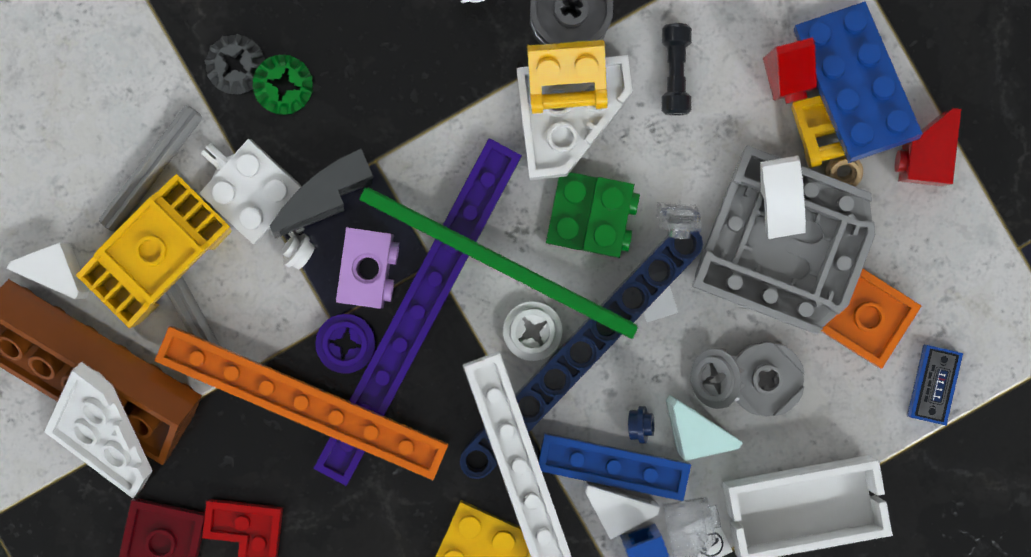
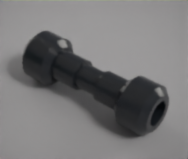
M684 23L666 24L662 28V44L667 47L669 77H667V93L662 96L661 111L669 116L688 115L691 112V96L686 92L684 63H686V47L692 43V28Z

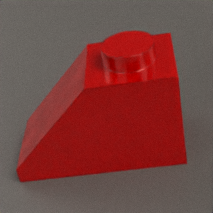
M813 37L777 46L763 57L774 101L784 98L786 104H791L808 99L806 92H810L817 87L815 42Z
M953 108L943 112L921 130L923 134L920 139L902 145V150H898L895 157V172H899L898 182L933 186L953 184L961 109Z

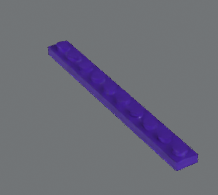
M489 138L443 226L477 242L522 155ZM437 239L434 240L349 400L350 402L382 416L386 414L469 257L468 255ZM330 437L313 469L347 486L365 451Z

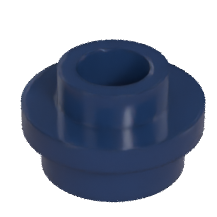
M639 406L638 410L629 411L628 430L630 440H639L640 444H646L648 436H654L653 413H647L646 406Z

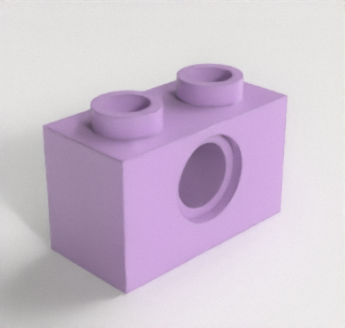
M346 227L336 296L337 303L381 309L384 308L385 301L391 302L394 280L388 279L390 264H397L399 243L393 242L394 234ZM366 258H373L379 266L378 274L370 280L365 279L359 270L361 262Z

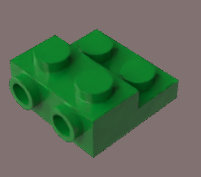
M572 172L567 176L559 177L546 244L620 258L621 251H629L632 238V230L626 229L628 215H636L640 194L633 192L635 184Z

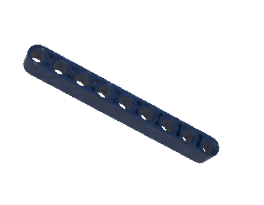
M692 227L674 229L600 306L634 323L699 255L703 246L702 236ZM681 233L689 235L693 240V248L686 255L679 253L674 245L676 237ZM655 260L664 262L668 270L665 279L659 282L652 280L648 272L650 264ZM635 287L641 292L642 301L639 306L630 309L624 305L622 296L626 289ZM588 318L515 394L517 403L526 396H533L540 403L539 409L535 414L524 415L521 413L528 433L622 334L614 330L610 335H601L596 328L597 321ZM580 341L588 343L591 349L589 358L583 362L574 361L570 356L571 347ZM551 369H560L565 374V382L559 388H549L544 383V376ZM485 427L465 446L460 458L462 471L465 475L474 479L484 478L498 465ZM478 450L485 453L488 458L486 466L480 469L472 468L467 462V456L470 452Z

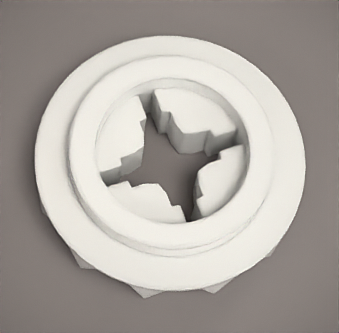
M529 301L517 305L510 311L504 322L503 336L507 347L514 355L524 360L537 361L547 358L558 348L562 339L563 329L559 316L550 306L541 302ZM523 317H526L532 324L542 323L546 320L547 323L539 331L540 339L543 342L542 345L532 337L519 341V338L526 331Z

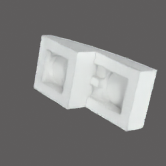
M799 156L760 162L761 194L764 199L765 231L768 239L806 233L804 189Z

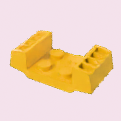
M175 174L120 226L75 276L130 329L141 324L159 306L157 301L207 250H215L232 230L178 174Z

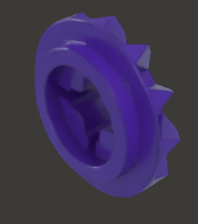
M352 314L333 316L322 324L317 333L315 342L317 355L321 362L332 371L338 373L356 372L366 366L375 351L374 332L366 321ZM348 327L350 328V339L355 341L356 344H361V347L350 348L344 360L342 359L341 346L331 343L330 339L343 338Z

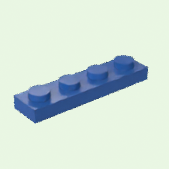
M544 433L538 461L541 471L545 473L684 501L691 464L688 462Z

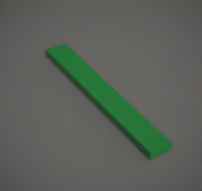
M369 187L364 189L359 199L632 340L639 328L637 324Z

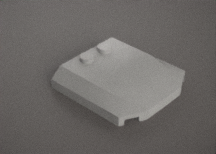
M747 145L736 165L698 264L692 287L808 332L818 334L831 319L849 306L873 243L875 225L872 222L871 192L801 166L806 233L768 239L765 231L764 199L761 194L760 162L781 158Z

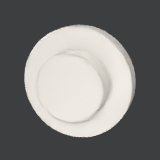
M301 234L298 238L292 236L285 243L281 254L284 256L283 265L288 268L293 266L299 270L307 263L315 249V245L309 242V236L306 234Z

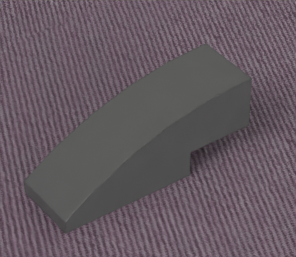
M362 149L338 159L318 172L299 188L282 207L270 225L275 239L343 212L344 203L341 196L373 184V174Z

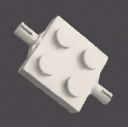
M247 139L238 151L229 157L224 156L210 143L205 147L207 150H203L201 155L217 169L211 181L202 189L199 195L253 245L257 244L271 230L270 225L282 207L302 186L252 139ZM304 228L288 233V235L298 238L299 234H302Z

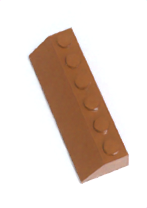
M8 279L0 287V367L58 402L72 370L83 362L92 370L101 373L113 385L145 455L164 465L192 420L202 395L195 392L189 385L181 383L162 372L156 365L147 363L132 354L123 345L116 344L99 334L93 327L84 325L69 316L60 307L53 306L36 296L30 289Z

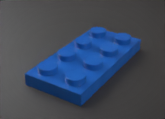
M866 1L795 25L794 34L797 41L812 37L814 39L817 89L848 163L921 138L923 133Z

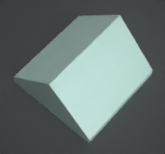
M668 396L666 404L676 450L685 461L737 450L741 447L743 442L673 396Z

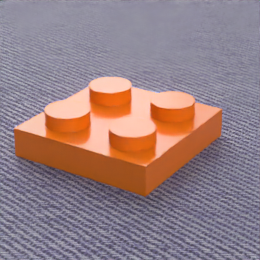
M862 269L849 306L831 319L820 332L877 368L882 369L922 305L865 269Z

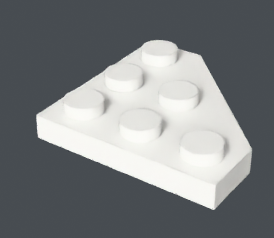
M628 55L605 57L608 102L606 109H596L595 106L543 109V113L532 114L529 67L516 68L529 181L567 176L629 99L633 90ZM594 82L542 86V94L594 90Z
M81 362L72 370L44 432L134 499L143 489L152 473V468L113 385L101 373L92 370Z

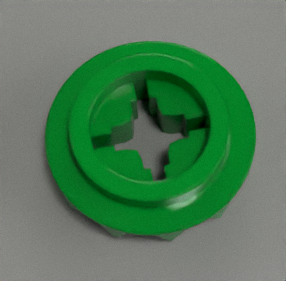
M275 55L267 58L258 66L253 76V92L257 101L266 110L275 114H292L300 110L307 104L313 92L312 75L302 61L290 55ZM286 68L288 69L287 75H289L288 81L293 83L294 86H298L299 89L286 90L281 101H278V88L272 86L271 83H267V79H280Z

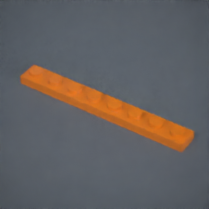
M174 326L168 327L154 360L159 364L431 480H434L449 445L446 442Z

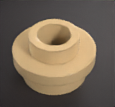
M846 156L830 159L825 168L826 176L855 187L862 180L864 172L860 160L848 163ZM840 166H849L851 168L850 173L847 176H839L837 170Z

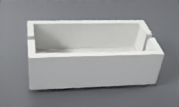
M869 455L722 482L728 515L733 520L730 522L737 557H779L893 536L887 502L878 497L879 495H885L879 460ZM869 491H871L875 495L869 496Z

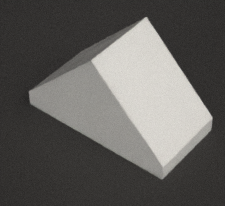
M57 243L10 261L6 268L73 299H86L89 294L87 286L75 276L81 269L71 243Z
M585 481V493L610 540L658 515L660 507L656 501Z

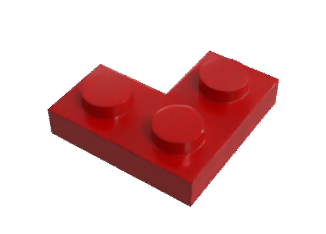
M209 499L206 501L202 538L239 542L238 557H278L283 507Z

